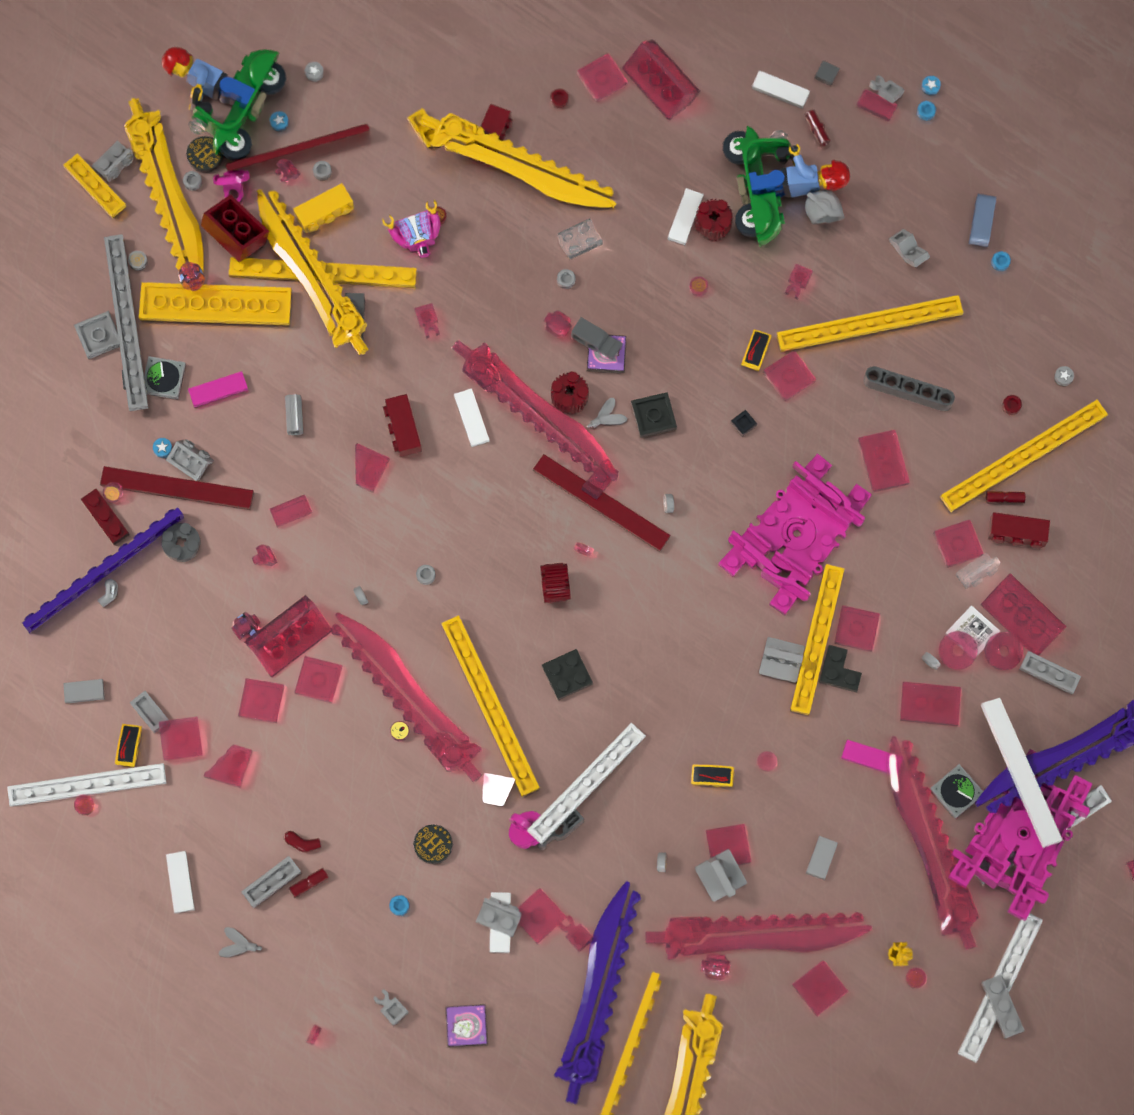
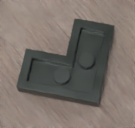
M829 645L819 683L857 693L862 673L843 668L847 649Z

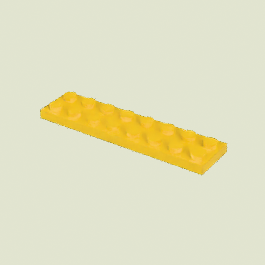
M141 283L140 320L290 325L292 289L289 287L185 284L187 288H183L182 284Z

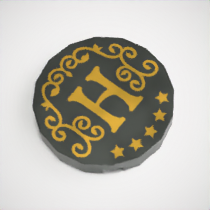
M198 137L188 145L186 151L187 160L196 171L212 172L223 161L221 152L215 156L213 137Z
M434 824L420 829L415 835L413 843L418 858L428 864H438L446 860L451 854L453 847L452 837L448 830Z

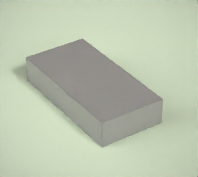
M103 679L63 683L66 704L105 699Z
M146 691L130 702L154 733L170 722Z
M819 836L806 874L825 880L838 842Z

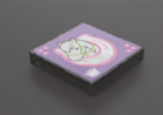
M609 335L623 343L613 360L600 352H595L588 348L587 371L624 373L626 336Z
M486 1004L446 1007L448 1048L488 1045Z

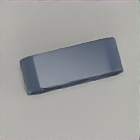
M977 194L969 244L988 247L996 196Z

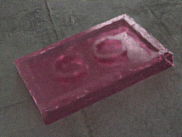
M895 430L858 438L872 492L904 486L910 483Z
M903 682L900 721L958 726L961 687Z

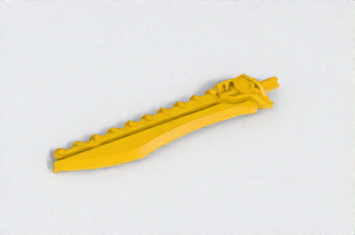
M132 98L128 103L133 116L125 123L124 127L135 153L134 156L142 160L139 170L142 173H147L145 184L153 188L150 198L153 201H158L155 212L158 215H163L160 226L163 229H168L165 239L168 243H173L170 253L174 257H178L175 267L179 271H184L183 275L187 274L183 283L191 284V278L184 258L188 257L195 283L198 284L201 273L196 271H199L200 267L202 272L204 270L201 232L198 221L192 213L176 179L163 126L159 123L161 113L159 110L144 113L139 98ZM154 130H155V134H156V138H157V143H156V145H155L154 137H153V133H152ZM153 149L156 155V159L162 174V178L167 190V194L173 209V213L179 228V232L185 250H181L173 221L151 155Z
M449 113L441 121L426 114H423L419 124L436 131L431 142L433 147L444 146L446 151L456 152L499 168L523 180L546 196L560 201L590 207L614 208L616 206L615 201L606 198L613 196V189L610 186L600 188L596 180L585 181V176L582 173L572 175L570 174L571 170L567 166L557 168L553 160L542 161V156L539 153L529 155L527 154L528 150L524 146L514 148L510 140L499 141V136L496 133L486 135L484 134L485 130L481 126L478 127V125L453 113Z
M258 189L259 212L262 225L269 230L268 241L272 249L289 266L306 289L329 335L333 336L334 347L337 348L339 345L351 343L359 355L366 354V351L369 349L361 339V335L367 327L366 322L352 301H350V298L341 296L342 287L333 284L334 275L325 272L326 263L317 260L318 251L309 249L310 239L301 237L302 227L294 226L295 217L292 214H286L287 205L283 202L278 203L279 193L275 190L268 192L270 200L279 215H276L263 191ZM281 222H284L287 226L288 230L290 231L291 235L293 236L294 240L296 241L297 245L299 246L300 250L302 251L303 255L305 256L306 260L308 261L309 265L311 266L312 270L314 271L315 275L317 276L318 280L320 281L321 285L323 286L324 290L326 291L327 295L334 305L333 312L332 306L330 305L329 301L327 300L326 296L324 295L323 291L321 290L320 286L318 285L317 281L315 280L314 276L312 275L311 271L309 270L308 266L306 265L305 261L303 260L302 256L300 255L299 251L297 250L296 246L294 245L293 241L291 240L290 236L288 235L287 231L285 230ZM331 313H333V318L336 322L337 328L331 318Z
M705 993L701 1012L688 1011L686 1009L683 1011V1020L686 1024L682 1027L676 1073L665 1115H681L694 1056L689 1048L691 1030L694 1031L692 1049L697 1056L685 1115H699L702 1111L698 1101L699 1098H703L706 1095L702 1083L708 1081L711 1077L707 1065H712L715 1061L714 1057L716 1056L723 1024L712 1015L717 996Z

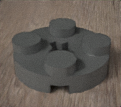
M174 524L162 534V548L170 559L186 562L196 556L201 540L196 529L190 526V524ZM180 538L186 540L183 547L176 545Z

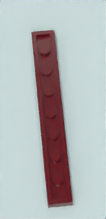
M368 124L359 125L231 162L225 166L228 172L370 131Z
M545 454L542 455L533 468L534 472L660 552L669 540L670 534Z
M106 466L103 467L100 485L104 487H115L116 489L251 510L254 490Z

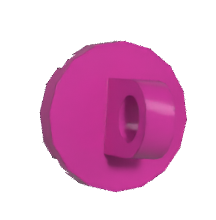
M233 170L223 173L224 176L221 177L219 174L213 176V183L215 185H223L225 198L230 195L229 191L231 189H235L239 194L236 200L238 202L242 200L244 196L242 182L250 179L249 171Z
M534 811L523 812L520 815L513 813L509 819L511 822L509 828L511 842L522 849H527L531 845H537L539 842L527 830L541 815Z

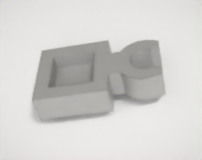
M879 75L876 76L875 81L871 80L870 88L879 90L878 95L892 104L904 93L902 87L891 80L886 83Z
M383 989L381 991L385 998L379 1000L375 996L374 1000L377 1004L384 1006L380 1011L395 1026L409 1012L396 997L390 1001L388 992Z

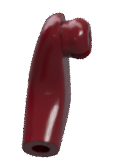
M287 831L284 834L285 842L301 852L321 848L319 838L303 839L294 831Z

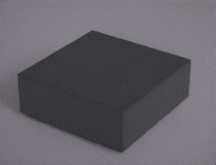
M746 410L730 422L742 437L757 426L756 421Z

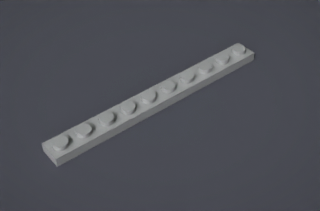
M123 234L104 237L128 407L129 411L147 409L149 407Z

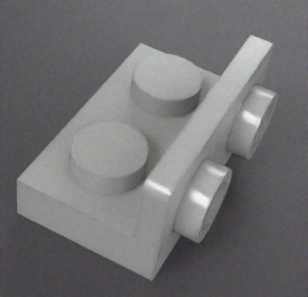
M117 140L92 165V168L109 183L112 179L118 177L120 171L125 166L127 167L132 163L134 158L133 152Z
M187 439L177 441L166 461L194 480H200L208 464H212L214 460L210 458V454L206 451L195 448L193 442Z
M490 897V899L485 898L476 923L513 938L522 916L519 908L510 904L506 907L500 904V900Z

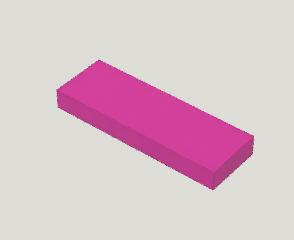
M241 371L189 388L188 391L195 408L247 391L248 387Z
M847 739L841 759L897 777L903 757Z

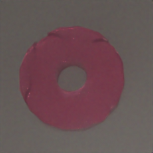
M962 631L947 634L941 640L939 646V655L943 663L949 668L957 670L970 666L975 661L978 653L977 643L974 638ZM955 645L963 647L964 652L962 655L957 656L954 654L953 648Z
M996 633L985 644V658L995 669L1002 671L1013 669L1022 660V643L1012 633ZM1001 646L1007 647V656L1000 654Z

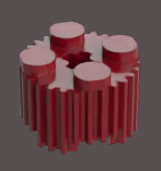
M711 199L710 201L702 202L696 211V231L701 233V236L704 235V238L710 239L711 242L713 240L717 241V239L720 241L722 237L724 238L730 232L732 227V209L722 199L718 201Z
M573 371L567 372V374L563 373L562 376L559 375V378L556 377V381L554 380L551 386L553 407H556V410L560 412H567V414L569 412L577 414V412L580 413L584 409L589 397V387L586 380H583V377L580 378V375Z
M567 563L540 565L544 603L570 600Z

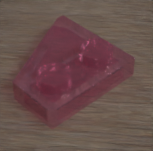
M356 443V485L373 493L390 458Z
M233 744L216 761V764L204 773V777L240 788L252 750Z

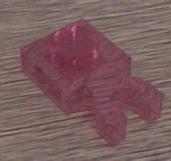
M796 264L788 279L791 285L787 287L785 294L788 295L791 290L796 291L794 298L798 300L800 287L806 288L813 271Z
M430 303L414 308L420 328L425 326L426 339L430 338L428 333L430 330H434L436 336L440 335L438 327L434 324L438 322L433 304Z
M569 915L567 920L570 922V925L564 926L560 922L558 926L562 931L568 933L565 936L566 939L580 952L594 939L581 923L575 926L573 918Z

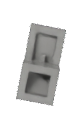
M904 229L889 238L890 243L904 261L915 268L930 258L928 252L917 245L913 234Z

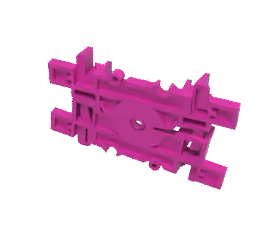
M818 453L805 468L796 461L793 463L792 468L802 475L805 480L803 481L796 475L786 488V494L783 490H778L775 496L778 501H774L762 515H757L756 519L760 521V525L754 526L750 523L742 536L733 530L728 538V542L734 547L718 564L732 577L744 564H747L751 569L757 564L762 570L761 577L779 589L769 605L784 616L797 598L807 601L811 595L809 591L797 584V581L807 586L813 577L812 572L815 575L822 573L823 567L820 564H823L831 551L840 545L836 542L835 538L840 536L845 539V532L852 523L858 527L864 523L865 517L860 514V511L872 496L871 493L858 484L854 486L847 497L829 481L825 484L821 478L830 470L832 465ZM794 531H799L801 535L796 537L793 533ZM783 546L786 547L782 554L778 552ZM770 552H773L774 556L771 560L765 557ZM782 570L789 574L787 578L779 576Z
M1029 749L1026 756L1037 752ZM1074 775L1067 791L1054 785L1047 786L1045 783L1042 784L1040 790L1062 838L1061 842L1042 848L1022 799L1014 797L1011 806L1000 804L997 813L989 812L984 820V824L977 823L975 825L974 831L979 835L974 836L965 852L973 856L972 859L957 849L953 850L951 855L959 861L948 878L966 888L975 874L993 889L997 885L1008 889V892L1014 894L1015 897L1007 913L1026 921L1035 901L1042 904L1047 901L1049 894L1042 890L1046 879L1052 876V873L1047 871V866L1051 865L1054 868L1057 866L1056 858L1064 844L1063 840L1069 841L1073 837L1072 831L1066 829L1072 827L1076 817L1067 813L1068 810L1085 819L1090 812V809L1082 804L1092 783ZM1006 791V792L1002 793V795L1005 796V795L1008 794L1009 792ZM1021 830H1025L1027 832L1026 837L1021 836ZM1012 851H1014L1016 854L1013 863L1016 868L1011 878L1004 873L1011 864L1007 859ZM983 859L990 865L987 872L979 867Z

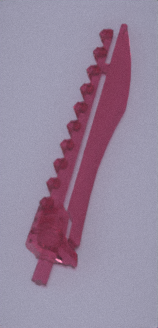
M460 340L455 342L452 349L465 359L462 369L464 374L487 392H495L499 402L509 403L511 412H520L523 422H532L536 432H544L546 434L548 442H557L559 451L569 452L571 460L576 463L581 462L585 472L595 473L596 481L605 482L607 480L606 475L613 481H617L618 474L608 456L594 437L579 422L568 417L538 396L499 359L496 353H489L490 348L486 343L472 351Z
M337 612L335 614L336 619L356 639L357 643H354L336 623L331 628L332 635L343 637L341 641L342 647L353 649L351 653L352 658L363 661V665H361L362 670L374 674L372 678L373 684L384 686L382 690L383 696L393 698L392 704L394 709L404 711V721L415 724L413 727L414 733L425 736L423 740L425 746H428L427 748L447 772L462 769L473 783L477 781L482 774L473 765L471 760L481 751V747L475 743H469V737L455 726L425 695L402 663L397 652L386 641L364 625ZM364 648L440 732H436L361 649Z
M893 736L890 742L889 764L893 796L896 808L906 823L922 858L936 905L938 919L943 922L941 935L945 936L946 934L950 935L959 932L965 950L976 947V943L970 928L980 918L969 889L948 878L956 866L952 863L954 859L952 855L953 850L947 849L949 837L946 833H941L943 821L934 816L937 806L934 802L932 803L928 800L931 790L922 785L925 775L922 771L920 772L916 769L919 759L910 754L913 744L910 740L902 741V748L910 769L907 770L898 740ZM910 778H913V781H914V784H915V787H916V790H917V793H918V796H919V799H920V802H921V805H922V808H923V811H924V814H925V817H926V820H927V823H928V826H929V829H930V832H931V835H932V838H933V841H934V844H935V847H936V850H937V853H938V856H939V859H940V862H941V865H942V868H943V871H944V874H945V877H946V880H947V883H948V886H949V889H950L949 892H948V895H947V897H946V899H945L946 905H945V902H944V896H945V894H946L947 888H946V885H945V882H944V879H943V876H942V873H941V870H940V867H939V864H938V861H937V858H936V855H935V852H934V849H933V846H932V843H931V840H930V837H929V834H928V831H927V828H926V825H925V822H924V819H923V816H922V813H921V810H920V807H919V804H918V801H917V798H916V795H915V792H914V788H913V785H912V782H911V779H910Z
M839 912L832 919L825 913H822L816 919H813L812 915L806 913L799 920L792 914H788L782 920L772 914L765 921L758 915H755L749 921H746L745 917L739 915L731 922L725 916H721L715 922H712L711 918L706 916L704 918L678 917L670 918L665 931L645 932L646 944L665 943L668 960L677 958L678 954L686 957L739 949H776L810 952L846 943L869 932L872 926L860 925L834 928L835 924L863 922L864 917L859 912H855L849 918ZM826 925V928L708 937L702 944L684 947L687 944L701 942L707 934Z

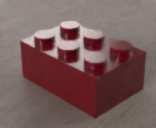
M231 194L205 211L201 226L238 262H241L264 246L269 234V230Z

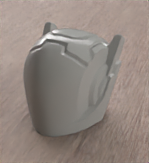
M819 190L813 194L811 192L807 194L805 211L812 224L831 223L845 218L842 205L833 192Z

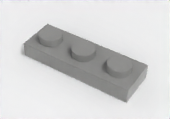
M1030 651L1027 652L1019 669L1071 695L1074 693L1081 678L1080 675Z
M288 856L241 892L251 906L255 908L299 875L301 871L291 857Z
M999 975L983 981L982 986L1004 1038L1006 1039L1024 1032L1002 976Z

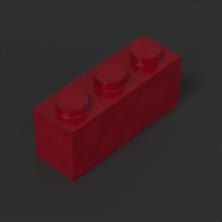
M490 104L481 124V127L485 130L484 134L496 133L499 136V141H505L506 129H510L513 122L511 111Z
M407 394L385 399L386 406H383L385 417L390 419V423L387 424L390 435L394 434L395 441H392L394 451L399 452L400 457L422 452Z
M993 512L990 517L988 539L993 540L995 543L1011 542L1015 546H1023L1025 544L1031 545L1035 549H1041L1048 543L1050 520Z

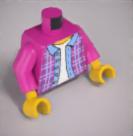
M434 200L435 206L433 208L429 207L427 201L426 211L395 221V225H393L394 219L391 215H389L391 218L390 223H385L382 218L383 224L389 227L388 231L393 240L402 248H409L410 252L418 251L420 258L430 255L428 246L435 244V238L438 237L441 227L439 214L436 211V200Z

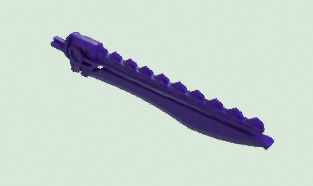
M1134 700L1126 706V709L1121 708L1107 719L1075 738L1049 749L1027 755L1026 758L1035 776L1108 736L1112 731L1110 738L1035 778L1039 788H1041L1043 783L1047 784V786H1052L1057 776L1061 779H1067L1070 770L1081 772L1084 763L1095 765L1098 756L1103 759L1109 758L1113 749L1116 752H1122L1133 746ZM1125 718V720L1118 724L1112 731L1113 725H1115L1116 723ZM1008 767L982 792L975 802L976 806H981L1006 791L1009 793L986 806L989 812L997 813L1000 804L1011 806L1014 797L1021 799Z
M628 881L624 883L610 901L594 931L590 942L587 976L581 1004L561 1058L563 1066L558 1067L554 1074L555 1078L559 1077L561 1080L570 1082L565 1102L577 1104L582 1085L594 1083L597 1080L603 1049L605 1048V1043L601 1037L609 1031V1026L605 1023V1020L613 1015V1010L609 1004L617 998V993L613 990V987L621 982V977L617 971L625 965L621 955L629 949L625 938L633 933L632 926L628 923L637 916L636 910L632 907L641 900L640 894L637 891H633L624 919L621 918L630 887V882ZM618 926H620L621 931L589 1040L579 1046L574 1061L570 1063L576 1046L585 1040Z

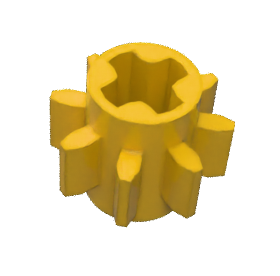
M894 942L893 947L888 949L889 960L894 961V966H907L908 961L913 959L912 948L907 947V942Z

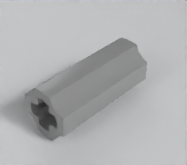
M301 395L285 396L287 434L292 436L303 434Z

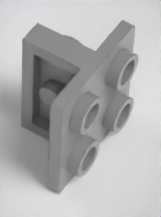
M768 637L759 674L796 683L805 646Z
M729 849L695 867L713 902L726 895L730 898L736 894L735 890L747 884Z

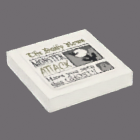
M971 605L945 634L971 658L975 659L999 634L1000 630Z

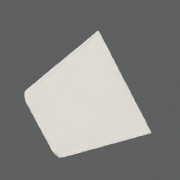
M484 773L483 802L503 806L515 779Z

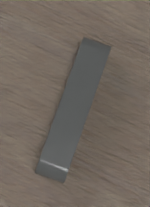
M869 367L864 376V384L871 389L940 411L951 409L955 400L954 393L948 389L879 367ZM869 375H875L877 380H871ZM892 380L896 385L890 386L886 381ZM905 386L912 387L914 391H906ZM923 392H929L931 397H925ZM941 398H947L949 403H943Z

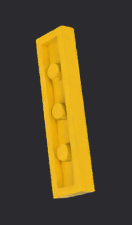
M78 153L63 165L111 218H114L126 208V204Z

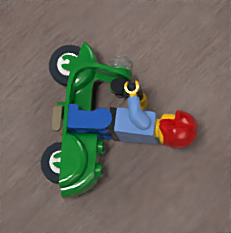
M180 47L169 48L164 53L162 67L168 75L173 76V74H176L181 78L187 76V82L193 86L190 95L191 103L189 105V110L193 111L192 121L188 125L195 134L207 131L214 136L213 151L215 156L221 152L227 159L241 160L249 154L252 146L251 137L242 127L247 118L252 122L257 121L264 108L263 102L266 94H276L285 86L286 72L281 65L276 63L280 52L263 49L251 52L249 56L245 55L241 63L243 67L241 71L237 70L234 78L228 77V74L200 59H196L193 63V56L187 50ZM204 94L216 101L219 99L223 104L232 105L227 118L222 124L211 117L213 114L212 105L209 102H201Z
M747 126L746 132L735 131L725 138L723 153L730 162L744 164L746 176L742 174L737 176L739 193L744 206L738 210L735 216V224L743 235L748 237L757 236L760 247L771 242L782 230V224H785L784 215L779 213L778 208L782 207L781 197L786 196L788 198L806 195L809 192L814 193L820 190V185L826 190L837 191L844 188L850 181V171L845 163L831 160V164L821 166L818 171L817 165H806L804 163L802 155H799L800 146L798 144L791 146L788 134L784 131H775L770 138H759L756 131ZM775 155L776 160L780 164H785L788 160H792L793 167L781 168V171L774 170L764 175L761 156ZM747 187L749 190L751 204H749Z

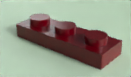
M97 489L81 498L85 507L113 545L130 535Z

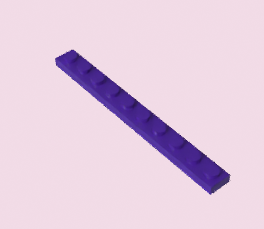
M177 507L175 510L171 509L166 512L164 518L160 521H154L144 533L140 532L135 535L133 541L129 544H123L113 556L109 555L104 558L102 564L98 567H92L82 579H76L67 590L64 589L58 592L56 598L51 602H45L36 613L27 615L24 619L25 621L22 622L29 633L34 631L159 538L170 526L182 521L184 516L180 509Z

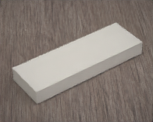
M762 71L758 72L752 89L801 109H803L810 93L807 89Z
M686 188L668 235V240L682 245L686 244L696 217V211L701 204L704 194Z
M472 388L455 393L454 398L471 447L489 442V437Z
M186 851L166 854L174 913L195 910Z
M491 892V897L500 900V904L506 907L509 904L511 905V893ZM490 928V953H510V936Z

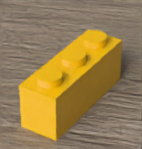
M341 183L293 208V211L304 233L316 231L319 226L325 223L333 222L340 215L350 213L354 205L346 188Z

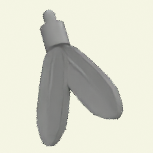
M610 398L604 403L597 418L590 421L587 428H595L600 424L620 425L627 421V417L622 414L609 415L615 406V399Z
M230 927L224 929L226 936L235 944L221 949L219 952L221 957H232L247 950L254 952L262 950V947L257 946V944L249 943L237 930Z

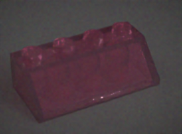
M654 40L642 42L622 67L626 74L668 120H671L688 107L701 92Z
M1011 573L981 603V606L1028 651L1038 656L1067 627Z
M305 595L244 641V643L272 678L333 630L317 606Z

